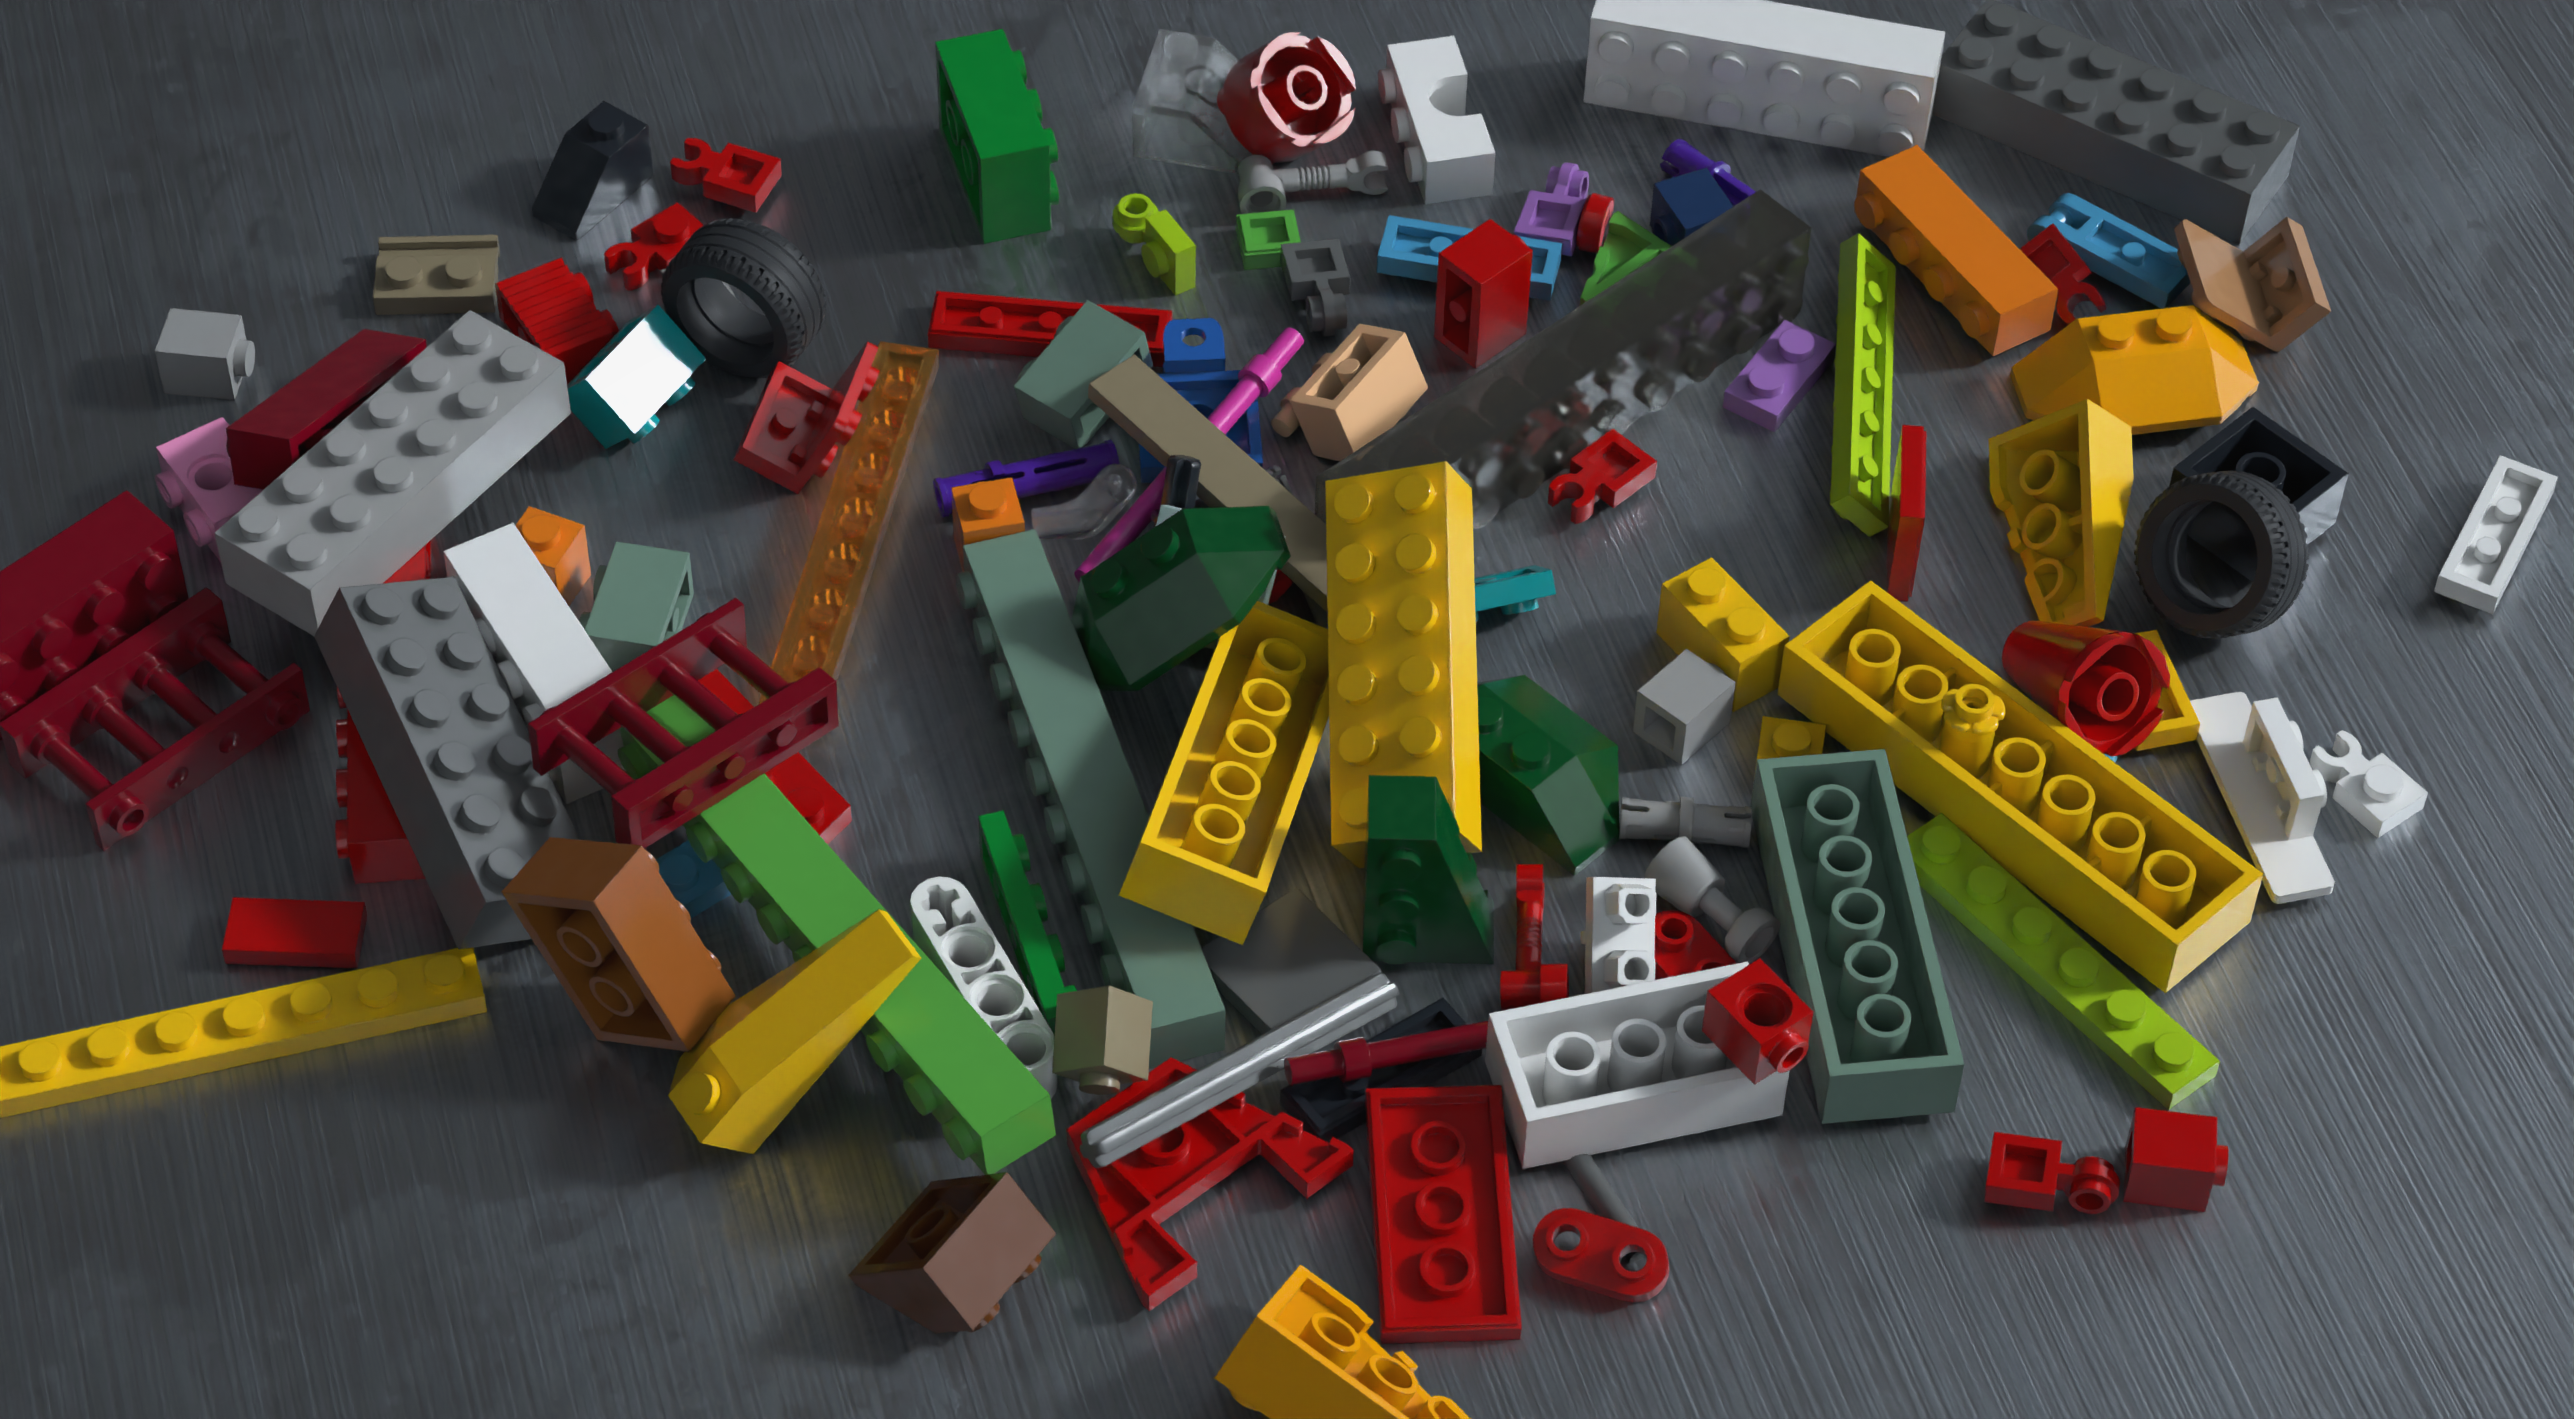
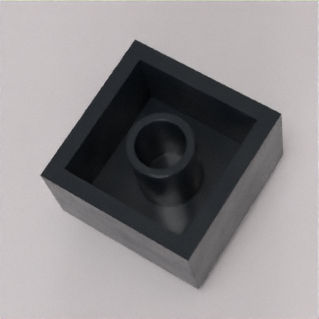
M2251 407L2173 467L2169 486L2184 478L2199 474L2220 471H2237L2253 474L2275 485L2276 489H2280L2290 499L2289 503L2296 507V511L2301 516L2300 522L2304 523V530L2308 538H2305L2306 544H2310L2336 523L2349 473L2262 412ZM2211 502L2197 515L2191 525L2188 536L2253 582L2257 570L2258 556L2256 543L2250 528L2242 517L2230 507L2219 502Z

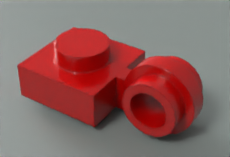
M1994 1132L1984 1202L2053 1212L2056 1190L2065 1192L2074 1209L2087 1214H2099L2105 1212L2110 1207V1204L2118 1198L2120 1179L2115 1173L2113 1165L2100 1157L2086 1156L2078 1159L2074 1164L2060 1163L2062 1141Z

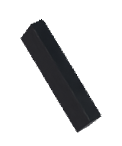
M1441 998L1366 1042L1370 1043L1467 1025V1023L1444 998ZM1482 1049L1374 1069L1370 1077L1342 1082L1339 1076L1288 1085L1280 1090V1105L1290 1116L1303 1122L1304 1131L1329 1143L1333 1137L1338 1139L1366 1123V1089L1428 1087L1482 1056Z

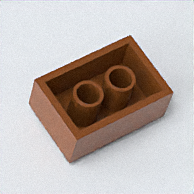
M549 837L501 891L597 1040L689 1052L736 996L721 973L722 967L719 960L712 952L706 949L690 923L691 917L689 912L674 898L659 873V865L656 859L642 845Z

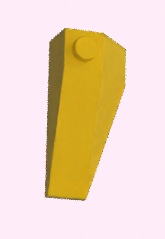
M2085 399L1989 438L1990 493L1995 506L2004 512L2011 531L2006 535L2012 550L2018 552L2027 572L2024 582L2039 621L2090 627L2104 621L2134 476L2131 426L2089 399Z
M878 909L729 1004L689 1052L685 1051L679 1058L668 1093V1097L700 1143L754 1154L920 961V955L888 912Z

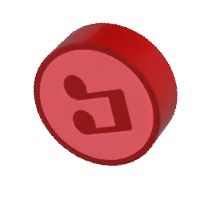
M1592 193L1586 199L1577 232L1576 244L1579 250L1597 254L1599 248L1603 247L1608 235L1609 222L1614 211L1613 197Z

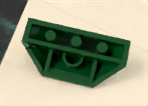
M1270 506L1181 509L1081 576L1071 620L1098 689L1138 691L1243 621L1266 590L1274 571L1281 570L1291 557L1277 514Z
M1526 675L1478 682L1481 804L1571 874L1577 875L1619 841L1618 745Z

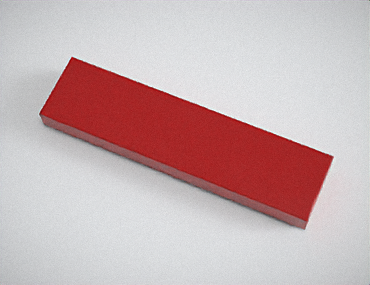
M936 291L928 329V348L1039 357L1053 341L1059 325L1067 317L1074 316L1084 303ZM1096 304L1145 332L1153 362L1152 367L1163 368V334L1167 323L1172 320V310Z

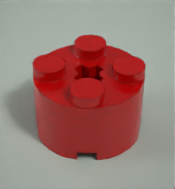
M1301 32L1282 34L1242 57L1227 74L1224 86L1218 91L1217 106L1225 116L1235 138L1252 155L1265 156L1272 164L1291 162L1336 139L1351 124L1355 108L1351 110V92L1356 90L1353 72L1341 52L1329 41L1318 36L1311 39L1298 35Z

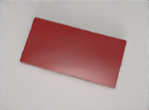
M1502 1085L1366 1089L1365 1110L1381 1344L1520 1340L1522 1325Z

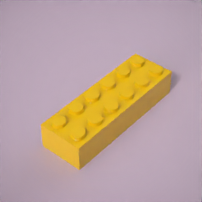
M1447 461L1325 481L1331 845L1358 868H1364L1369 775L1427 776L1437 778L1458 823L1459 838L1466 853L1482 852L1472 488Z
M1257 601L1239 625L1218 638L1118 896L1238 944H1244L1267 892L1329 717L1327 628Z

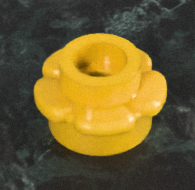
M1965 684L1958 690L1951 689L1943 696L1941 701V709L1945 711L1944 724L1946 730L1953 738L1964 743L1975 744L1988 740L1998 728V721L2002 720L2005 716V705L1999 696L1993 695L1987 687L1979 684Z

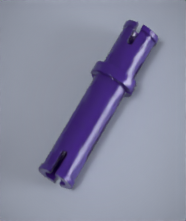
M1110 439L1104 441V443L1051 453L1002 465L999 460L986 462L985 468L982 470L946 478H934L933 492L938 511L943 518L952 514L951 487L1012 477L1018 499L1110 478L1117 479L1121 474L1120 461L1116 447Z

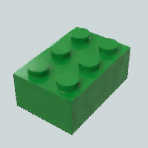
M1003 29L936 41L939 128L983 243L987 244L1052 230L1051 206L1059 204V191L1055 175L1050 170V164L1058 162L1057 143L1052 128H1042V108L1037 90L1035 88L1027 90L1026 88L1027 72L1021 51L1011 50Z

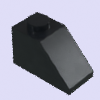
M606 101L601 102L564 134L532 206L533 217L576 241L583 237L654 176L648 124Z

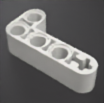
M949 877L929 878L918 884L912 892L910 900L913 941L1052 1098L1056 1093L1058 1084L1057 1074L1052 1073L1054 1034L969 891L961 882Z

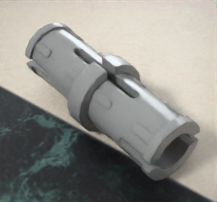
M1622 797L1619 839L1673 841L1678 837L1686 836L1692 843L1723 844L1726 846L1749 848L1752 807L1694 803V798L1680 797V802L1645 801Z

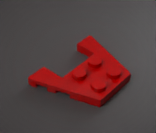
M1172 1057L1150 1071L1147 1081L1134 1082L1067 1128V1146L1142 1305L1148 1311L1154 1309L1197 1278V1261L1159 1224L1257 1155H1262L1307 1199L1353 1166L1354 1150L1347 1143L1334 1137L1328 1143L1304 1131L1302 1121L1284 1112L1273 1116L1245 1102L1246 1094L1241 1092L1103 1168L1094 1167L1088 1158H1083L1079 1147L1082 1144L1081 1134L1083 1131L1196 1071V1069Z

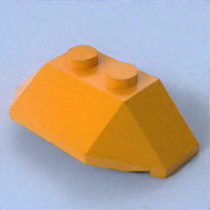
M2194 305L2077 318L2013 365L2010 372V377L2025 418L2036 420L2089 399L2130 425L2132 435L2220 425L2239 408L2247 397L2250 398L2257 391L2259 383L2241 339Z

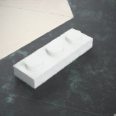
M2500 455L2438 575L2434 592L2493 614L2553 495L2558 477Z

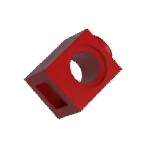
M1759 958L1707 990L1702 1032L1755 1085L1776 1071L1785 1073L1793 1069L1805 1057L1809 1048L1808 1042L1813 1011Z

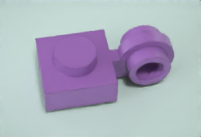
M1564 162L1561 167H1551L1547 178L1546 192L1530 190L1514 234L1521 237L1562 243L1561 255L1572 256L1577 245L1578 226L1588 194V172L1579 170L1577 164Z

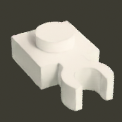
M2343 730L2336 734L2332 750L2340 757L2329 755L2319 745L2313 748L2309 762L2312 770L2317 769L2320 771L2325 781L2336 783L2332 798L2377 838L2423 809L2428 792L2383 753L2368 761L2361 755V745L2352 734Z

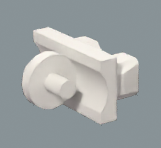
M1586 877V929L1580 932V944L1585 945L1584 994L1655 980L1656 879Z

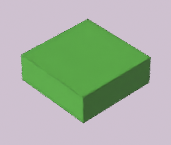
M1294 209L1236 215V233L1244 270L1281 267V244L1301 242Z

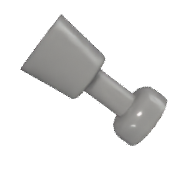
M1686 836L1678 837L1669 842L1653 858L1646 869L1644 878L1656 879L1655 892L1657 895L1692 917H1698L1706 913L1727 931L1725 937L1726 952L1738 963L1748 961L1750 964L1757 960L1776 938L1780 929V921L1764 908H1752L1744 912L1722 893L1725 886V878Z

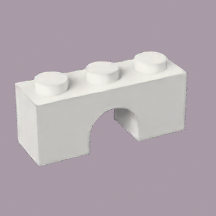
M1454 36L1387 45L1386 69L1378 70V88L1383 104L1391 103L1392 105L1391 126L1395 142H1404L1406 147L1404 150V163L1408 181L1410 183L1418 182L1425 205L1493 195L1495 150L1482 113L1465 115L1468 74Z

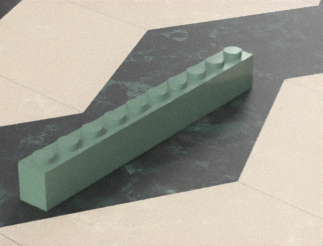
M1036 529L963 545L964 572L955 574L958 596L964 610L974 609L977 618H973L972 621L973 631L980 654H991L994 664L990 665V675L997 700L999 702L1008 700L1012 711H1008V724L1013 743L1017 749L1026 747L1030 758L1026 759L1025 764L1032 793L1034 796L1043 794L1045 796L1048 806L1044 807V819L1049 838L1053 845L1062 843L1067 855L1062 857V864L1068 888L1071 894L1081 892L1086 905L1081 906V916L1090 944L1100 942L1105 954L1100 957V966L1105 986L1109 985L1153 1001L1149 1069L1156 1068L1170 1057L1178 1061H1184L1225 1050L1226 1010L1192 925L1118 896L1149 815Z

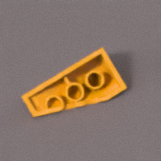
M1301 1264L1258 1313L1215 1376L1217 1381L1229 1389L1231 1395L1238 1403L1248 1409L1260 1411L1269 1419H1471L1453 1400L1443 1396L1431 1397L1418 1384L1414 1375L1418 1365L1403 1350L1395 1352L1391 1357L1367 1333L1373 1321L1355 1303Z

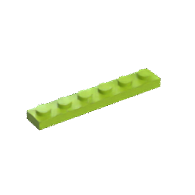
M1858 233L1840 243L1838 311L1836 315L1837 338L1836 357L1834 360L1835 392L1833 401V444L1831 446L1832 472L1829 496L1830 505L1833 506L1841 518L1849 520L1868 537H1871L1889 527L1896 266Z
M1939 814L1907 835L1919 885L2165 1108L2170 1110L2216 1077L2220 1063L2218 1058L1944 814Z

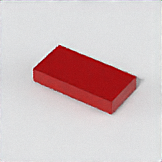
M233 897L222 947L225 964L358 968L367 921L365 902Z

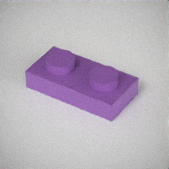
M1784 320L1724 392L1723 408L1775 432L1834 361L1836 343Z

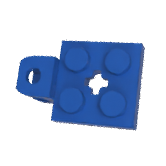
M1173 319L1167 323L1163 334V373L1156 374L1208 418L1239 382L1238 373L1241 370L1225 371L1224 335L1220 324L1215 319ZM1189 335H1198L1205 341L1198 346H1189L1182 340ZM1257 397L1226 433V436L1263 468ZM1138 443L1141 483H1152L1165 466Z

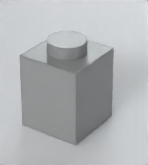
M170 308L155 349L164 393L235 400L243 376H251L255 363V346L253 341L246 340L242 315Z
M1686 648L1637 691L1633 732L1680 765H1683L1730 723L1736 682L1729 678L1720 667L1707 663Z

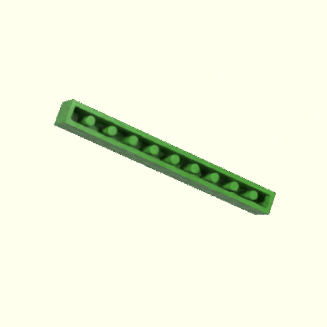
M675 695L646 712L686 747L693 746L716 731ZM623 727L619 728L623 747L619 748L617 753L624 770L633 779L641 778L664 764L663 761ZM765 773L683 824L686 829L687 838L697 856L705 863L710 860L716 863L721 869L723 881L734 899L739 903L748 900L755 908L758 921L767 937L776 945L784 942L792 951L794 963L878 909L886 911ZM894 920L921 959L860 1031L866 1037L867 1047L879 1067L885 1072L894 1069L903 1079L904 1089L917 1111L923 1116L932 1113L942 1124L943 1135L955 1155L961 1160L970 1157L985 1175L994 1174L1056 1136L1050 1094Z

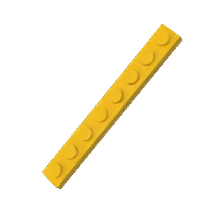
M472 947L445 950L0 1046V1118L486 1013L485 995L474 949Z

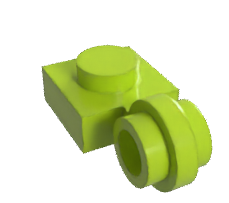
M1134 193L1121 198L1112 212L1113 228L1126 242H1145L1141 247V254L1149 273L1153 277H1160L1175 296L1195 288L1196 245L1166 209L1159 212L1149 197Z

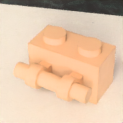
M1359 323L1333 353H1325L1312 366V376L1302 387H1294L1281 400V410L1271 420V425L1283 437H1289L1298 426H1301L1313 456L1360 465L1428 389L1406 333Z

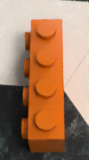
M1918 145L1860 169L1857 195L1854 201V212L1864 227L1871 229L1888 246L1892 255L1900 264L1906 265L1925 285L1929 295L1934 300L1940 301L1954 315L1968 336L1976 338L1992 356H1996L2050 331L2058 288Z

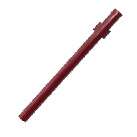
M1488 1021L1367 1043L1363 1037L1335 1042L1333 1050L1285 1058V1076L1289 1085L1339 1076L1342 1082L1368 1078L1374 1069L1486 1049Z

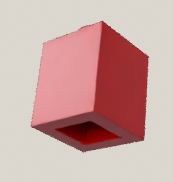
M2135 1107L2125 1145L2123 1202L2205 1212L2212 1186H2224L2228 1168V1146L2217 1145L2218 1117Z

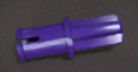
M1677 139L1672 142L1662 155L1664 161L1660 163V168L1672 177L1707 168L1738 212V219L1744 224H1753L1765 210V199L1752 188L1732 176L1731 168L1727 163L1723 161L1715 162L1709 159L1684 139Z

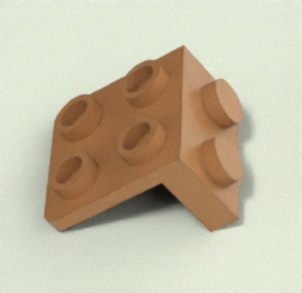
M2288 217L2284 218L2244 251L2189 220L2184 219L2174 227L2180 247L2177 250L2179 260L2187 269L2193 288L2191 299L2195 307L2213 320L2218 319L2236 329L2247 341L2253 342L2256 340L2279 353L2331 312L2303 226Z

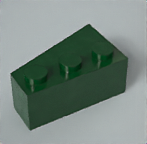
M1369 775L1363 887L1362 951L1372 961H1382L1389 964H1404L1407 962L1494 964V901L1488 889L1483 890L1477 877L1476 862L1472 854L1466 853L1459 838L1458 823L1437 778L1427 776Z

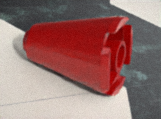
M2028 621L2022 623L2010 633L2002 651L2004 670L2034 703L2103 754L2106 753L2111 757L2124 755L2143 743L2159 724L2164 710L2157 706L2161 697L2162 687L2169 690L2170 674L2165 656L2151 641L2138 634L2042 621Z

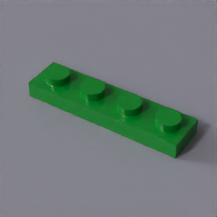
M1004 810L979 815L980 858L1022 982L1055 1037L1057 994L1077 991L1075 985L1065 987L1060 976V973L1065 972L1062 946L1056 933L1046 935L1042 923L1048 921L1045 897L1039 883L1031 885L1028 883L1025 872H1029L1031 866L1023 834L1012 835Z

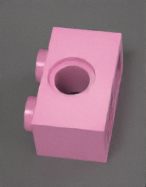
M223 417L157 446L156 450L161 473L155 475L158 491L166 505L170 509L179 506L184 513L185 525L194 542L199 547L207 544L220 562L214 533L263 491L261 489L234 485L231 460L226 449V428L229 424Z

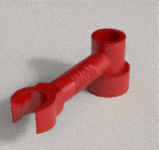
M1517 864L1515 971H1501V1011L1569 997L1568 963L1542 964V927L1545 899L1543 864Z

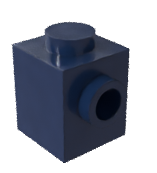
M1707 168L1654 183L1650 226L1654 235L1699 265L1713 263L1733 255L1738 212Z

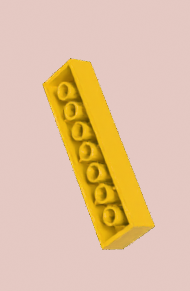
M1873 581L1867 582L1784 645L1777 695L1812 722L1825 724V732L1851 752L1885 749L1895 786L1934 816H1938L1941 813L1944 814L2012 876L2165 994L2250 923L2263 877L2262 872ZM1965 684H1979L1987 687L1993 695L1999 696L2005 705V716L2002 720L1998 721V728L1991 738L1981 743L1971 744L1961 742L1948 733L1944 724L1945 711L1941 709V701L1949 690H1958Z

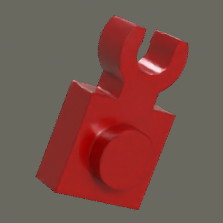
M686 138L684 141L685 159L688 161L674 157L670 161L671 176L675 182L688 186L702 183L704 197L757 213L782 176L780 158L732 143H727L722 152L718 153L712 151L708 143L697 138Z
M677 202L631 229L632 243H618L608 248L604 253L606 271L612 274L620 268L627 267L622 270L624 287L628 291L638 289L646 284L652 271L657 268L660 271L666 269L670 261L692 234L702 227L703 224Z
M2054 223L2020 248L2035 266L2058 288L2056 308L2066 326L2076 320L2073 311L2080 302H2092L2100 313L2106 310V303L2097 289L2091 284L2081 282L2092 272Z
M1611 429L1571 458L1570 472L1556 477L1550 483L1547 503L1554 507L1564 499H1575L1571 507L1570 521L1574 524L1582 523L1591 517L1594 511V503L1601 499L1612 508H1615L1656 477L1657 461L1615 429Z

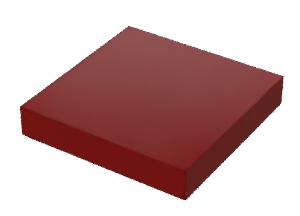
M1902 425L1890 495L1886 592L1898 601H1908L1909 597H1912L1925 522L1927 431H1924V426Z

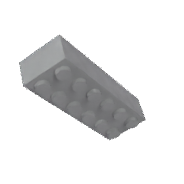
M469 310L214 533L225 583L314 636L339 587L384 583L571 414L564 362Z

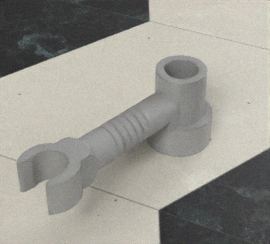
M1368 151L1361 154L1358 158L1347 160L1345 164L1273 170L1271 161L1265 156H1249L1238 167L1240 184L1237 189V196L1241 213L1285 210V192L1304 191L1305 189L1348 187L1352 191H1362L1368 195L1381 194L1388 190L1385 175L1367 174L1372 171L1389 169L1386 156L1380 151Z

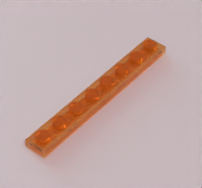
M879 342L878 351L872 363L873 367L880 370L878 378L863 403L859 401L856 411L862 413L861 420L850 441L844 446L771 664V668L789 683L799 680L818 667L833 677L836 683L838 682L939 369V351L936 349ZM762 694L759 700V704L767 700V698H765Z

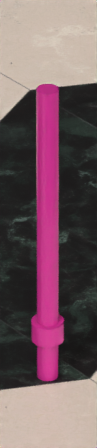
M1287 327L1262 355L1255 354L1238 373L1239 382L1207 419L1226 435L1257 397H1266L1281 380L1282 368L1304 344L1301 334L1295 329ZM1166 467L1076 569L1074 575L1078 582H1080L1081 576L1132 543L1152 521L1150 519L1151 512L1160 509Z

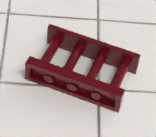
M205 587L0 723V731L9 764L22 777L26 779L47 764H52L91 799L85 804L96 844L105 851L124 837L138 832L153 817L278 732L292 727L300 717L308 713L310 707L303 672L300 667L292 663L268 680L228 645L231 642L223 602L210 589ZM205 660H208L246 694L218 714L177 679ZM154 694L160 697L195 729L166 749L125 713ZM100 729H105L143 763V765L114 784L73 748Z
M734 598L713 612L702 615L690 626L558 706L547 709L538 718L528 723L533 769L543 776L567 760H572L612 795L616 842L620 844L642 845L645 849L839 726L837 683L833 677L820 667L795 682H787L747 648L744 604L737 598ZM726 664L767 698V700L746 713L738 715L698 680ZM675 695L716 731L693 746L686 747L646 712ZM623 727L663 761L664 764L641 778L633 779L594 744Z

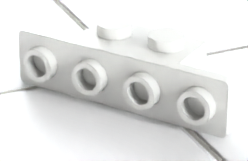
M2243 692L2190 700L2200 722L2197 742L2256 869L2263 873L2262 882L2271 901L2275 904H2282L2331 894L2335 881L2313 837L2320 809L2325 807L2327 802V790L2322 774L2317 769L2312 770L2305 756L2302 734L2297 723L2288 720L2278 697L2254 701L2252 706Z

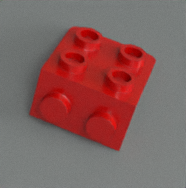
M867 341L833 389L778 361L768 376L733 460L796 494H799L812 475L822 478L837 453L838 446L835 443L838 442L846 446L861 420L862 413L854 410L857 400L862 403L865 401L878 378L880 370L871 366L878 351V346Z

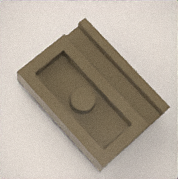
M498 235L379 237V256H377L373 291L376 315L467 313L469 310L474 313H495V283L498 282V258L500 257Z

